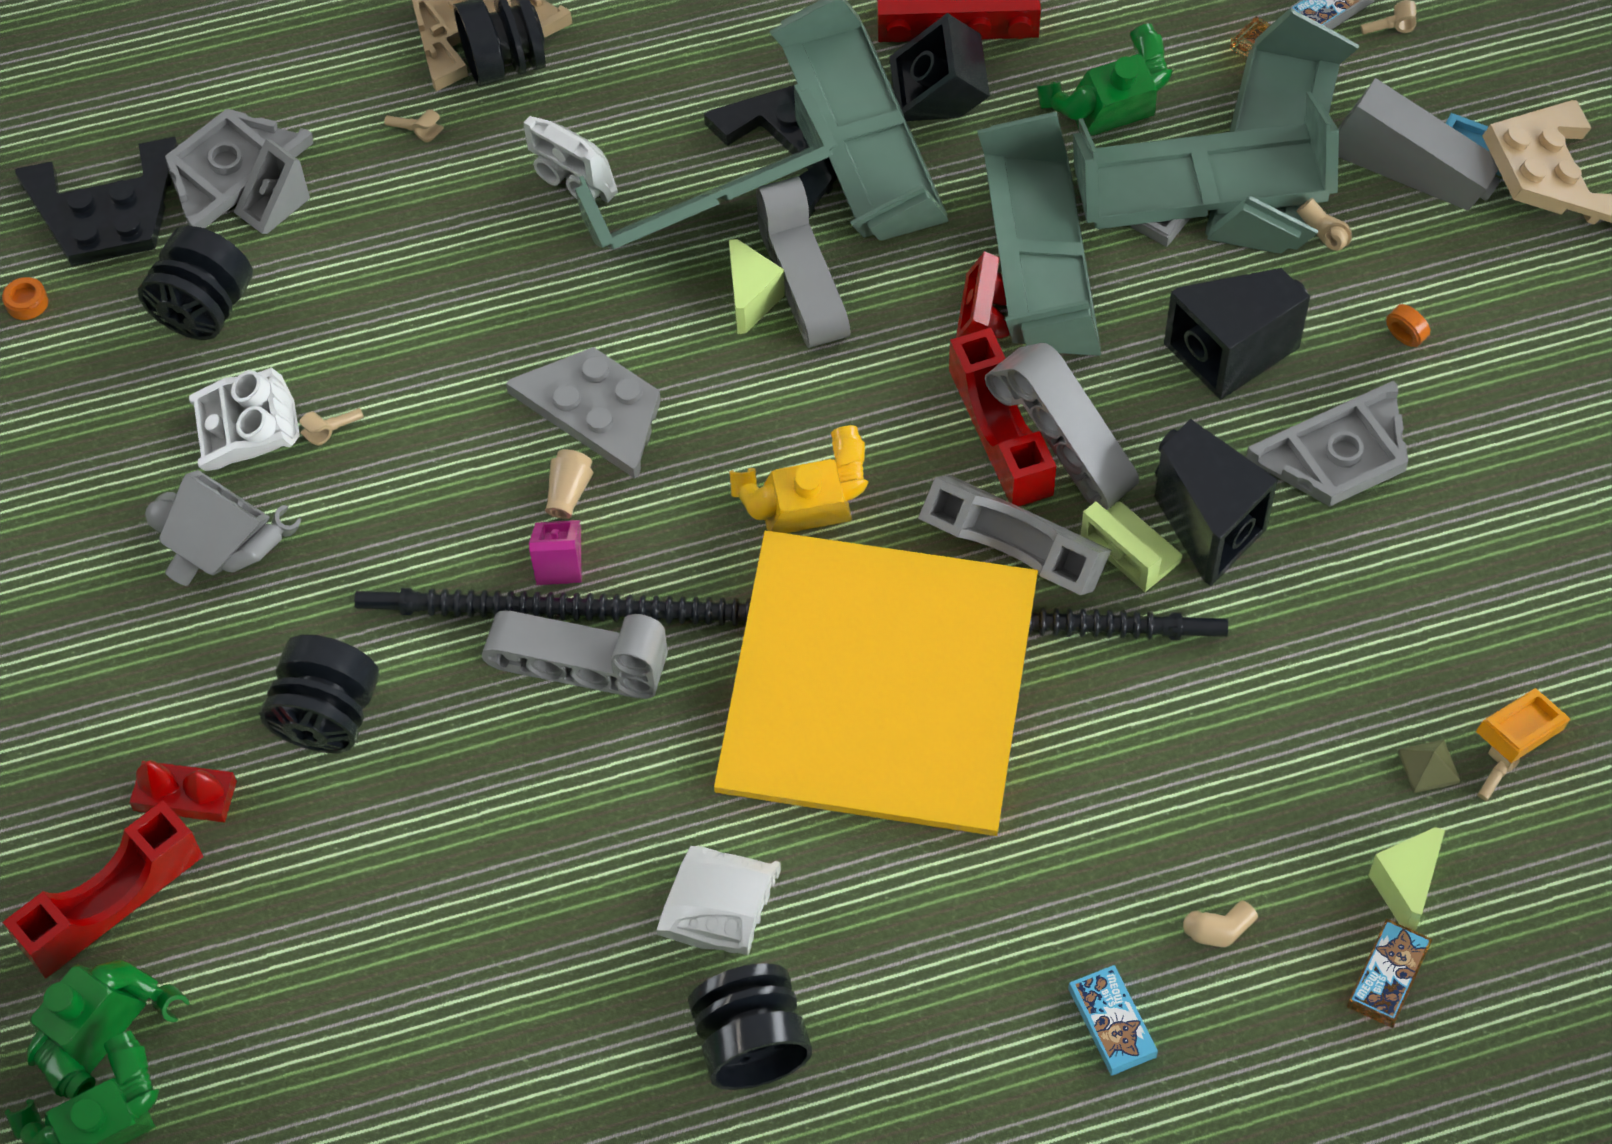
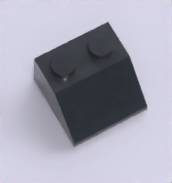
M948 13L889 56L893 91L906 122L960 118L990 97L981 34Z

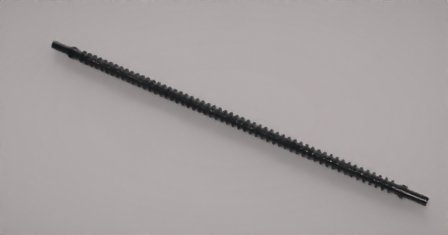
M404 587L401 588L400 592L356 591L354 598L356 609L400 610L401 615H411L413 612L427 611L429 616H433L436 611H441V615L446 617L452 611L456 617L461 616L462 612H467L468 617L472 618L475 612H479L481 617L485 618L488 613H493L495 617V614L499 611H514L533 614L539 617L544 614L549 619H553L554 615H559L562 621L566 619L567 615L573 616L575 621H578L580 616H586L587 621H592L593 616H598L601 622H604L606 617L610 616L614 622H618L620 617L642 614L652 617L657 621L660 618H664L667 624H670L672 619H679L680 624H684L686 619H691L694 625H697L699 620H705L707 625H711L712 620H718L721 626L727 620L732 621L733 626H737L739 621H745L746 624L751 598H748L746 603L742 604L739 603L738 598H734L732 603H726V599L722 597L718 603H715L711 597H708L706 602H700L697 596L693 598L692 602L686 601L685 596H681L679 601H673L672 596H668L666 601H660L658 595H655L653 600L649 601L645 595H641L640 600H634L631 594L625 600H622L619 594H615L613 599H607L604 593L601 594L600 599H595L592 593H589L587 598H581L579 593H575L573 598H568L565 592L561 593L560 597L557 598L554 597L553 592H549L547 597H541L538 591L534 593L533 597H529L526 591H523L520 596H515L513 591H509L507 596H502L500 590L495 591L494 595L491 596L487 590H483L481 595H476L473 589L469 590L467 595H464L460 589H457L454 594H449L446 588L442 590L441 594H437L434 588L429 589L428 593H421ZM1042 607L1039 613L1032 611L1028 636L1031 635L1033 630H1037L1040 636H1044L1045 631H1052L1055 637L1058 636L1059 631L1066 632L1067 637H1070L1072 632L1075 631L1079 632L1080 637H1084L1086 632H1092L1094 638H1097L1101 632L1106 633L1107 638H1111L1113 633H1119L1122 639L1125 638L1127 633L1133 634L1134 639H1138L1140 634H1146L1149 640L1152 639L1153 635L1168 636L1171 640H1180L1181 635L1227 637L1228 619L1182 617V612L1154 616L1152 611H1148L1147 616H1140V612L1137 610L1134 611L1133 616H1128L1125 610H1122L1120 615L1117 616L1113 615L1112 610H1108L1106 615H1100L1098 609H1095L1091 615L1086 614L1085 609H1081L1079 614H1073L1071 608H1068L1065 614H1061L1058 608H1054L1053 613H1046L1045 608Z

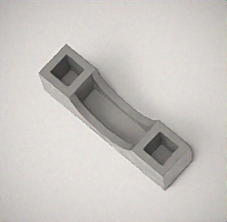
M952 475L935 477L918 519L956 537L972 540L1002 551L1038 570L1039 576L1079 595L1094 591L1112 551Z

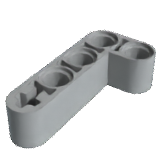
M799 176L756 188L760 233L770 260L784 269L785 296L807 348L849 337L851 331L845 307L809 224L808 201Z
M1038 343L1019 347L985 375V382L989 391L999 402L1007 406L1018 404L1024 406L1089 504L1092 505L1097 501L1103 508L1108 510L1139 483V476L1135 467L1062 356L1052 346L1046 343Z
M499 611L495 614L481 657L488 665L502 671L634 698L648 699L655 696L668 650L663 625L654 618L642 614L626 616L621 631L618 633L514 611Z

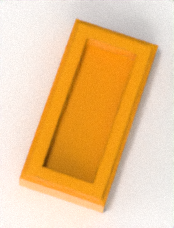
M1534 688L1484 719L1475 732L1512 764L1563 731L1571 719L1539 690Z

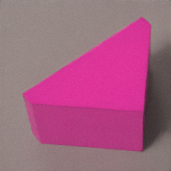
M580 520L536 522L529 541L536 585L582 583Z

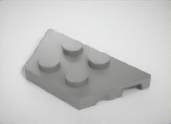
M231 109L224 110L165 155L167 167L188 225L206 228L238 203L265 139L274 141L291 155L297 157L313 144L312 133L303 128H300L298 133L277 128V122L273 120L251 118L246 113Z
M594 347L514 377L506 383L508 394L634 479L640 474V461L645 445L648 446L652 432V420L656 418L661 401L658 389Z
M1393 380L1248 447L1246 457L1260 468L1329 507L1406 471L1408 455L1406 443L1402 439L1404 427L1402 414H1399L1398 386Z

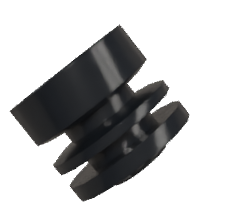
M466 0L453 4L460 41L477 86L480 87L504 80V60L510 59L511 64L519 75L525 74L526 62L524 54L527 55L533 70L546 67L543 30L536 9L529 0H511L512 7L509 6L507 0H494L495 12L489 13L483 0Z
M196 226L177 227L161 250L159 261L153 264L148 271V275L138 287V298L145 310L170 330L188 338L198 340L214 339L222 330L224 321L231 315L232 305L241 298L252 280L253 268L247 257L233 243L221 235Z
M303 634L291 637L285 644L276 668L278 679L274 680L267 691L268 697L259 712L261 722L278 737L305 749L337 754L350 751L358 737L357 729L364 720L363 708L370 703L380 676L378 666L368 655L359 649L337 639Z
M761 963L730 969L707 979L696 987L688 997L692 1018L695 1019L697 1036L705 1040L702 1045V1052L712 1085L728 1090L758 1087L775 1082L794 1073L811 1058L812 1046L803 1018L794 1013L797 1009V999L795 993L791 991V979L788 970L782 966Z

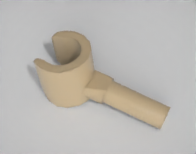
M1411 0L1398 2L1394 7L1393 16L1360 25L1362 34L1394 27L1401 33L1413 31L1417 24L1416 4Z
M430 109L418 120L388 115L384 120L386 126L414 131L417 137L424 142L432 141L444 129L443 126L436 124L440 119V115Z
M360 408L327 420L322 419L314 411L308 412L300 419V424L305 428L300 433L310 443L320 446L328 441L332 431L363 419L364 416Z
M1491 747L1488 755L1498 764L1493 768L1477 794L1478 797L1488 801L1502 777L1517 767L1520 758L1511 764L1497 750Z

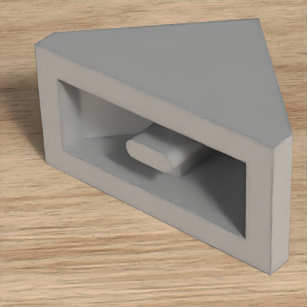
M265 139L234 213L262 234H268L310 199L300 160L274 141Z

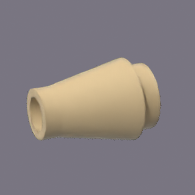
M562 449L558 451L556 458L551 459L548 502L545 509L549 515L559 519L571 518L574 507L593 475V470L591 469L592 460L587 455L574 450Z

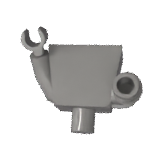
M199 470L187 473L184 476L177 494L166 492L159 495L154 502L148 505L145 512L149 526L161 533L159 541L176 553L165 571L166 575L184 586L190 584L199 568L210 575H215L223 570L234 573L260 561L281 541L282 536L287 537L294 534L301 523V518H298L293 525H284L279 517L287 511L288 506L282 505L276 510L272 523L266 524L270 518L268 515Z

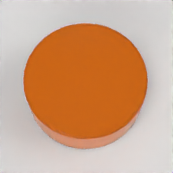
M18 278L9 283L2 294V300L7 312L18 320L36 318L48 306V296L45 288L35 278Z
M1399 304L1386 318L1388 329L1404 345L1418 347L1430 335L1431 331L1426 319L1409 305Z

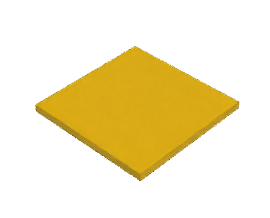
M765 530L714 784L715 793L997 836L1038 570Z

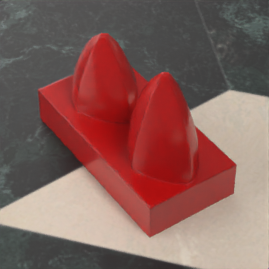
M984 251L966 273L956 338L988 328H992L996 338L1010 335L1005 316L992 306V304L1007 305L1003 277L1001 273L997 272L1000 257Z
M153 760L142 761L136 771V782L129 803L133 811L146 813L164 800L178 817L225 823L237 780L233 772L157 763Z

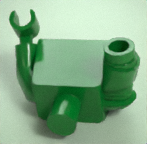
M1150 23L1138 26L1130 33L1136 55L1124 56L1117 61L1090 69L1085 73L1071 95L1062 92L1061 81H1054L1048 85H1037L1040 108L1052 107L1055 111L1075 120L1078 129L1079 119H1083L1090 136L1154 116L1157 91L1161 90L1168 83L1173 72L1172 69H1167L1162 36L1154 30L1153 25Z
M114 960L99 964L93 969L77 964L68 971L60 982L52 984L47 988L44 993V1002L31 1016L30 1024L36 1034L32 1037L27 1049L28 1065H36L45 1074V1079L56 1095L72 1099L95 1087L96 1079L90 1074L107 1054L103 1046L104 1043L126 1031L147 1005L145 1001L148 999L152 1000L153 1007L163 1018L169 1022H177L179 1019L167 1009L168 1005L178 999L189 1005V1000L174 985L165 984L158 987V980L124 960Z
M123 1032L109 1039L103 1045L108 1054L107 1057L115 1078L109 1079L45 1113V1125L32 1099L26 1100L28 1106L22 1110L11 1112L10 1109H7L5 1115L14 1137L21 1139L23 1144H125L156 1128L148 1111L155 1104L159 1095V1089H153L151 1085L145 1047L141 1046L139 1041L135 1039L133 1032Z

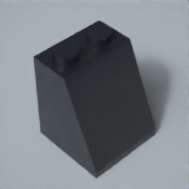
M1282 268L1178 287L1171 291L1164 345L1222 400L1300 348L1311 296L1300 281L1292 279Z
M1190 419L1178 431L1175 429L1171 430L1159 445L1158 451L1161 455L1159 465L1155 471L1157 482L1154 497L1203 581L1212 586L1267 530L1278 479Z

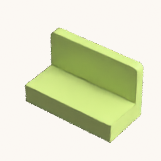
M1096 501L1083 511L1081 536L1111 549L1108 560L1144 592L1149 590L1181 563L1182 554L1122 502L1118 501L1106 510Z

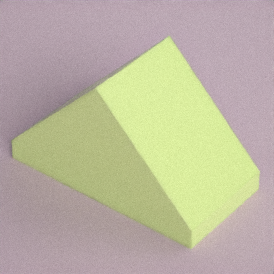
M732 239L729 240L737 334H744L785 296L784 269L740 240Z
M1437 827L1377 853L1369 872V877L1401 928L1414 934L1423 913L1445 832L1444 829Z

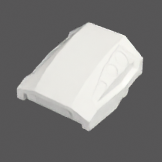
M529 116L523 122L528 150L539 156L533 163L534 169L544 181L556 186L566 177V186L576 199L575 188L581 186L580 176L584 177L594 200L600 196L601 200L608 203L618 193L609 162L604 153L594 143L562 125L548 120Z
M272 367L258 373L248 370L241 373L238 377L223 378L189 395L190 403L194 405L200 445L201 458L198 459V467L204 471L217 470L232 463L252 459L282 446L291 447L300 436L294 399L282 375Z
M690 846L665 903L657 927V935L701 949H716L749 955L754 938V929L756 924L760 923V914L763 906L767 905L771 885L774 886L775 878L778 879L781 871L780 862L774 861L770 864L738 855L722 853L702 846Z

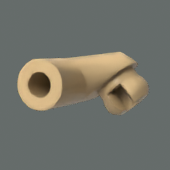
M1313 198L1307 200L1296 211L1307 225L1318 230L1317 236L1329 249L1339 251L1351 242L1352 232L1348 224L1326 214Z
M1241 900L1225 916L1192 911L1185 917L1183 929L1197 943L1227 947L1258 919V914L1249 903Z

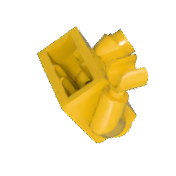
M848 425L836 428L831 432L835 460L828 459L773 470L761 488L757 486L755 468H748V472H734V470L729 471L731 496L739 497L752 518L765 520L767 531L791 533L852 521L848 501L863 493L869 483L863 477L862 465L865 457V442L859 435L857 426Z

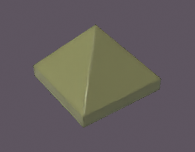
M1444 739L1399 749L1398 754L1413 794L1459 784L1460 779Z

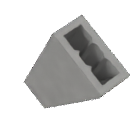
M1376 78L1338 128L1339 158L1469 211L1479 198L1487 201L1500 182V179L1495 177L1498 167L1488 150Z

